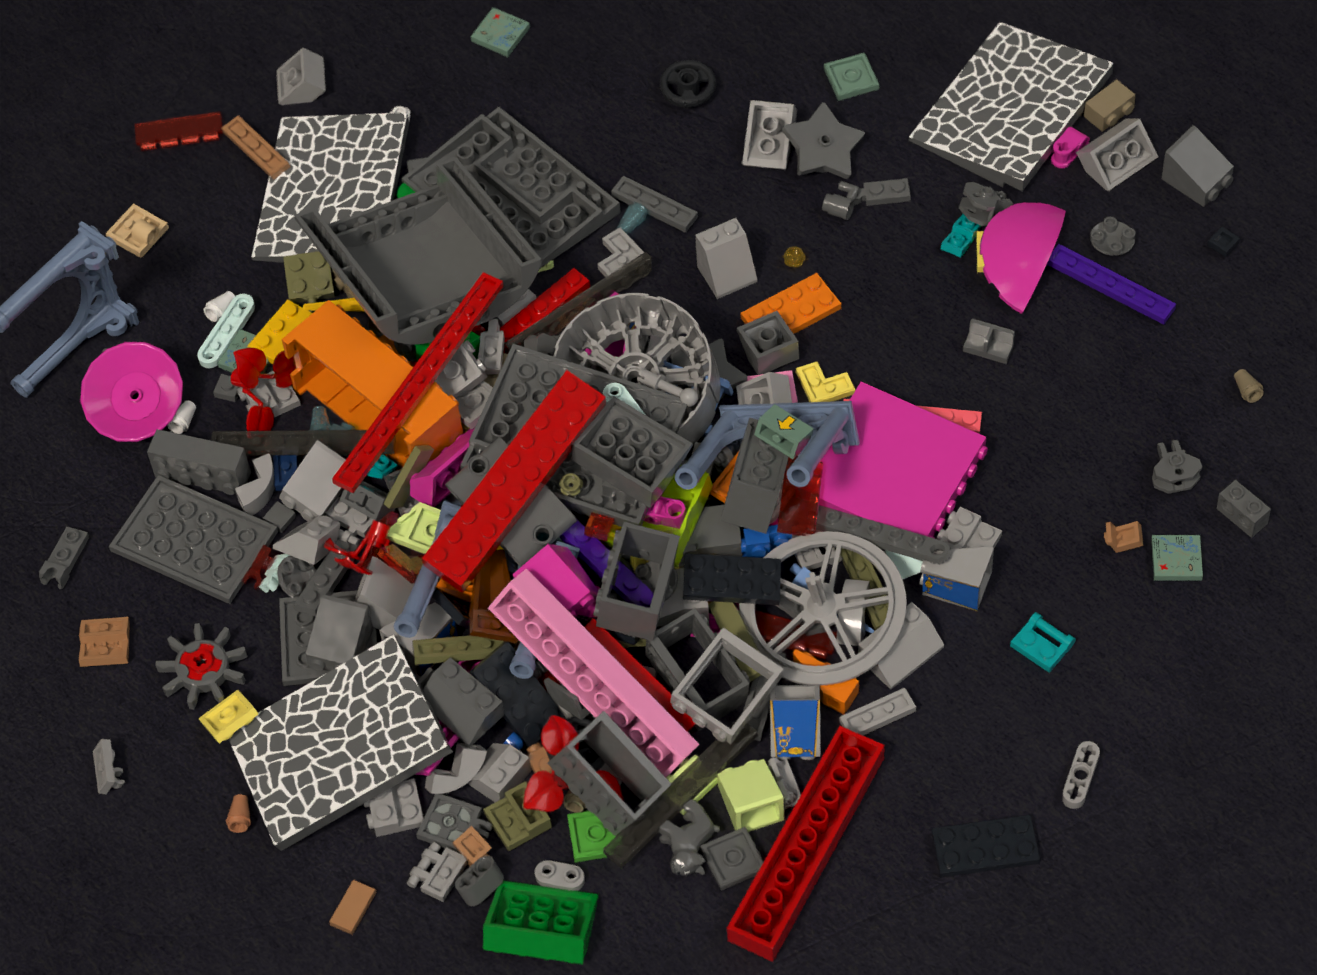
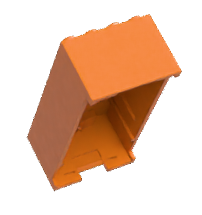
M330 300L325 302L282 338L286 357L290 359L294 356L297 367L290 373L294 391L300 396L309 391L362 436H364L413 369L404 356H398L388 343L383 344L378 340L373 331H367L362 327L358 319L355 317L351 318L340 305H335ZM434 382L383 453L401 468L405 465L415 446L430 445L434 449L428 462L438 457L445 447L452 445L457 437L463 434L461 415L458 408L459 403L452 395L448 396Z

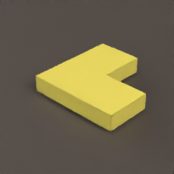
M817 361L796 368V374L809 402H833L851 396L855 392L847 372L825 379Z

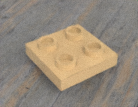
M133 204L108 230L106 237L112 238L117 245L142 258L169 227L167 222Z

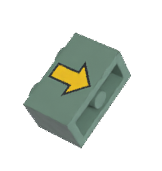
M774 404L759 418L754 435L791 459H794L810 440L814 428Z

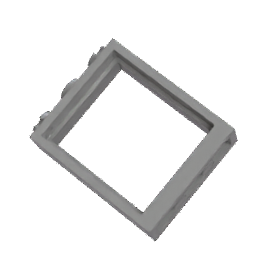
M722 628L674 690L670 703L679 713H686L692 717L693 722L699 727H706L711 730L715 738L731 744L782 678L783 668L725 628ZM722 647L768 679L731 729L684 697Z

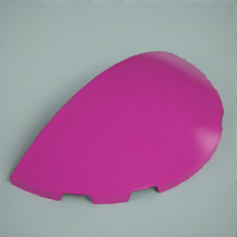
M1025 202L1004 209L991 219L981 237L980 255H983L985 264L983 272L989 284L993 283L1000 291L999 297L1021 314L1046 267L1065 217L1064 210L1044 203Z

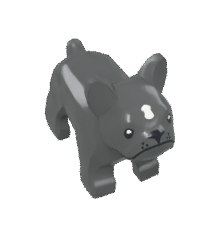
M691 799L683 806V809L687 812L683 818L692 823L679 828L667 820L659 827V832L662 834L659 839L661 843L671 846L673 857L670 867L674 874L688 876L693 872H697L703 876L705 871L701 864L705 860L698 854L700 846L705 844L714 832L720 831V828L712 823L703 807Z

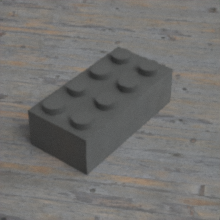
M157 429L147 451L155 477L160 475L169 480L180 482L183 485L191 484L206 490L214 489L233 495L236 494L235 488L247 484L251 474L245 449L234 445Z

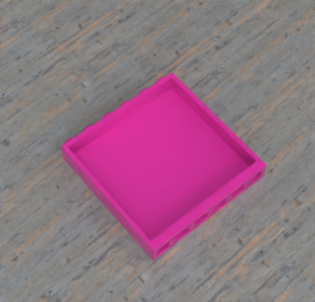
M860 382L849 400L852 401L860 444L849 446L847 454H835L831 445L813 471V477L810 482L804 487H795V499L935 539L933 536L936 531L940 532L945 524V516L947 513L951 514L956 505L955 499L958 495L962 496L967 486L965 482L968 477L972 478L977 470V462L979 459H984L988 447H985L986 437L864 382Z

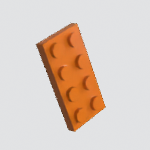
M815 273L741 312V319L747 324L778 311L792 333L795 334L840 310L841 303L821 277Z

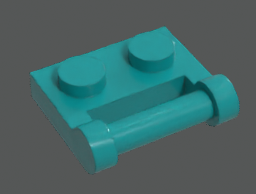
M1035 612L1028 623L1013 638L1010 646L1050 673L1071 649L1076 638L1070 634L1065 635ZM1038 627L1060 642L1061 645L1059 647L1055 646L1036 633L1034 629Z

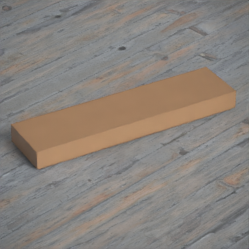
M240 116L235 117L222 127L223 133L273 180L290 168L289 162Z

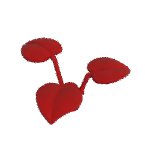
M243 348L233 352L237 368L231 374V383L234 386L243 388L242 392L250 396L258 404V406H252L247 415L246 427L250 444H255L263 439L270 432L274 423L272 409L268 406L263 407V402L250 392V389L257 386L258 378H276V386L279 388H287L292 385L290 373L297 367L294 356L288 359L285 351H281L273 362L274 374L260 373L266 366V356L262 350Z
M376 520L372 521L369 532L367 531L365 538L355 551H346L340 548L331 538L324 544L325 549L346 557L344 559L335 557V562L366 575H372L373 571L362 567L372 545L380 548L384 544L383 561L385 564L407 576L418 577L419 572L399 567L388 558L390 540L387 539L391 526ZM368 543L362 557L358 556L365 544ZM349 558L357 559L360 561L359 563L354 564Z
M552 715L542 729L541 742L548 753L556 755L577 735V732L567 720ZM579 742L574 746L576 751H578ZM552 769V773L547 771L536 772L527 783L523 808L543 812L557 810L563 803L562 789H569L568 785L561 777L554 774L555 772ZM596 771L623 800L616 778L607 771Z

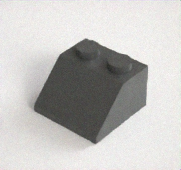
M778 311L737 327L747 359L758 375L765 374L799 359L798 340Z

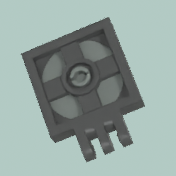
M435 794L416 835L417 839L429 843L435 842L443 848L447 847L460 853L452 843L470 826L483 839H487L489 836L487 831H491L493 825L479 819L482 814L481 807L442 794Z

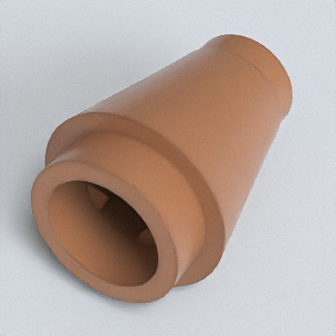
M235 795L233 797L226 819L228 829L232 832H245L251 824L248 798L245 795Z

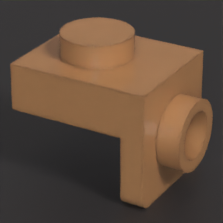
M1138 521L1115 527L1112 522L1106 523L1104 538L1106 544L1110 545L1116 553L1143 546L1142 527Z
M537 742L526 749L528 753L525 755L530 759V765L534 774L538 771L552 773V768L548 764L550 760L543 745Z

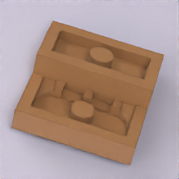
M129 617L81 620L79 633L81 643L79 653L80 667L128 663Z

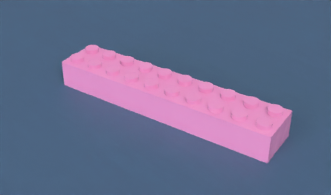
M527 569L510 581L488 607L521 643L572 694L577 696L579 702L595 718L605 711L665 777L670 775L699 745Z

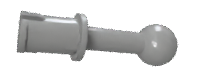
M642 368L639 371L638 375L643 377L638 376V382L655 390H663L680 397V400L687 404V407L694 406L697 403L698 393L692 388L683 390L667 382L665 375H657L646 368Z

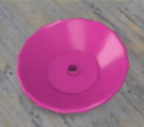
M124 342L106 349L90 364L82 380L80 402L86 420L99 434L118 442H139L154 436L157 429L163 430L173 420L182 402L183 381L177 364L163 349L146 342ZM135 393H139L137 399H132Z

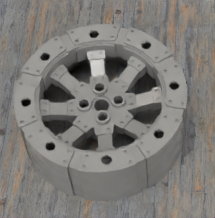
M626 293L602 299L596 305L590 308L587 307L567 325L555 345L553 357L590 368L591 364H598L609 375L631 381L638 376L642 378L643 376L638 375L639 371L642 368H646L657 375H665L666 381L673 385L687 384V386H693V389L698 393V401L694 406L687 407L677 433L693 443V445L704 435L716 414L715 407L716 403L719 404L721 384L719 369L714 355L696 320L686 310L668 299L659 296H649V294ZM635 322L636 329H630L629 325ZM642 335L661 337V342L652 351L644 354L640 349ZM625 340V351L620 357H614L604 350L615 341ZM589 348L592 350V352L590 353V355H588V353L584 350ZM680 349L687 357L689 356L692 364L676 369L663 367L664 361L673 352L676 353ZM640 382L637 383V384H640V385H643V386L652 388V387L647 386V385H645V384H643V383H640Z

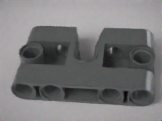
M500 437L479 455L473 456L468 461V465L445 484L462 505L508 447L507 443ZM478 464L485 466V470L481 473L473 471V468ZM545 485L501 542L500 546L522 567L547 544L553 545L554 541L576 523L577 520ZM545 532L550 535L548 540L544 542L537 540V536L540 533Z

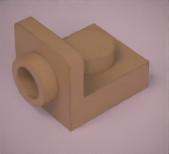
M472 826L452 843L469 862V866L479 858L489 856L487 853L491 849L489 844Z

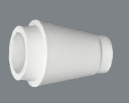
M227 291L207 302L204 308L207 318L213 322L219 320L235 295Z
M184 401L179 406L173 420L167 425L168 428L177 434L187 431L196 410V405L191 401Z

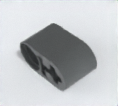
M483 856L456 880L455 887L468 906H476L483 902L503 882L504 875L491 856Z

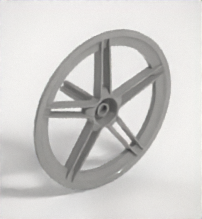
M831 531L809 533L782 543L763 557L781 559L782 562L800 551L827 546L820 576H815V573L811 572L809 573L810 577L805 578L808 589L780 578L781 586L801 594L800 597H797L780 589V596L803 606L804 610L768 644L762 638L757 626L756 604L739 603V612L760 653L783 668V679L803 685L819 686L848 681L877 665L889 653L900 636L907 609L903 580L892 560L876 545L861 537ZM836 547L830 582L824 583L832 548ZM841 549L851 550L869 560L881 573L887 587L835 594L833 591ZM886 594H888L887 596H882V597H877V598H871V599H866V600H861V601H855V602H850V603H846V602H845V600H852V599H859V598H866V597H873V596H880V595H886ZM888 603L887 616L880 632L871 644L855 655L837 614L842 611ZM802 621L805 622L799 629H797L792 635H790V636H789L785 641H783L778 647H776L774 650H772V649H773L781 640H783L797 625H799ZM821 623L842 662L825 666H809L792 662L779 654L814 624ZM836 625L850 653V659L845 657L830 626Z

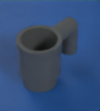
M841 181L838 189L848 192L847 197L827 194L823 201L822 210L830 215L849 220L859 188L856 185Z

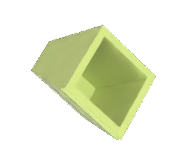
M764 759L759 761L751 760L743 766L726 768L717 774L718 787L735 831L746 827L749 832L784 820L783 796Z

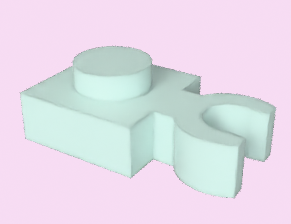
M275 555L264 574L267 577L259 586L265 593L269 589L274 592L278 587V566L284 558L290 555Z

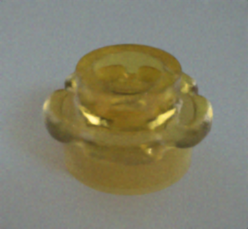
M790 247L784 253V263L789 267H800L803 261H805V254L799 247Z

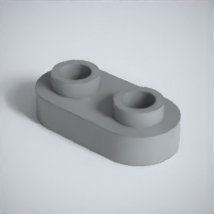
M546 860L540 862L535 868L536 881L543 887L578 891L585 882L582 869L575 865ZM544 870H551V873L549 874L543 873ZM570 874L576 875L573 879H569L567 877Z

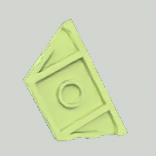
M419 502L411 508L409 513L397 519V522L391 526L387 539L426 554L434 540L441 510Z

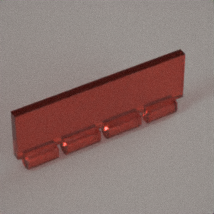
M221 112L135 124L136 145H140L141 151L157 149L156 143L159 142L161 148L178 146V140L180 139L182 145L200 143L199 137L203 136L204 142L219 140L218 134L223 133Z
M798 456L794 459L788 457L784 473L777 532L800 536L815 534L823 462L820 461L815 468L813 477L806 486L797 487L788 480L787 471Z
M755 610L759 632L767 644L792 621ZM797 625V626H796L783 640H781L776 646H779L783 641H785L790 635H792V634H793L797 629H799L801 626H800V625ZM832 631L834 637L837 640V632ZM827 632L809 636L804 633L786 648L793 651L797 649L801 652H805L806 648H809V653L812 656L826 659L827 654L832 655L835 649Z

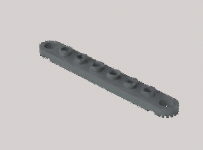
M791 499L782 511L783 517L789 522H797L799 525L823 532H842L855 535L871 542L880 549L921 561L926 560L930 563L933 562V564H940L942 562L943 564L951 556L949 545L944 541L800 499ZM792 507H794V509L795 507L798 509L795 512H789L790 508L792 509ZM936 549L943 551L941 554H933L934 551H937Z

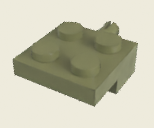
M319 251L283 256L289 301L293 303L308 301L309 304L317 303V300L335 297L331 267Z
M526 781L505 792V798L484 808V814L493 825L494 830L508 851L552 828L550 818L546 812L523 808L524 793L527 786Z

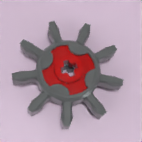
M200 623L194 625L195 641L185 646L172 636L167 639L171 649L178 653L175 661H156L158 672L177 673L176 678L162 687L167 697L184 686L190 690L187 696L189 709H195L200 693L212 691L215 700L218 703L222 702L224 695L219 686L225 680L244 685L246 681L244 674L231 670L229 663L247 658L245 647L225 652L223 647L231 637L230 631L226 627L223 628L214 641L204 640V632Z

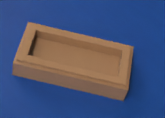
M353 880L329 921L330 925L353 935L376 894L375 889Z

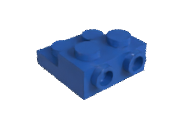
M791 523L770 525L766 534L748 528L744 529V538L741 539L742 557L763 558L777 546L791 540Z

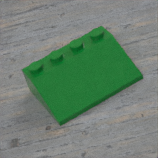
M503 881L497 887L484 923L483 950L583 964L588 949L598 894Z

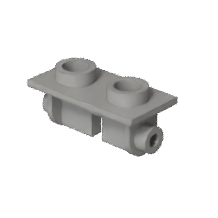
M771 758L768 761V768L782 793L784 810L796 805L801 793L788 760L780 761L777 758Z

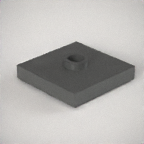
M746 827L700 846V850L721 891L756 876L763 864V860Z

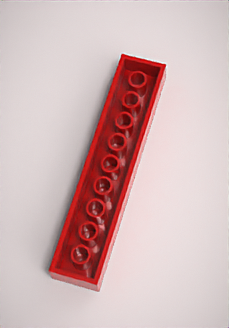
M566 370L422 557L423 565L463 593L572 451V444L606 406V397Z
M839 726L727 927L729 942L772 962L774 961L883 762V744Z

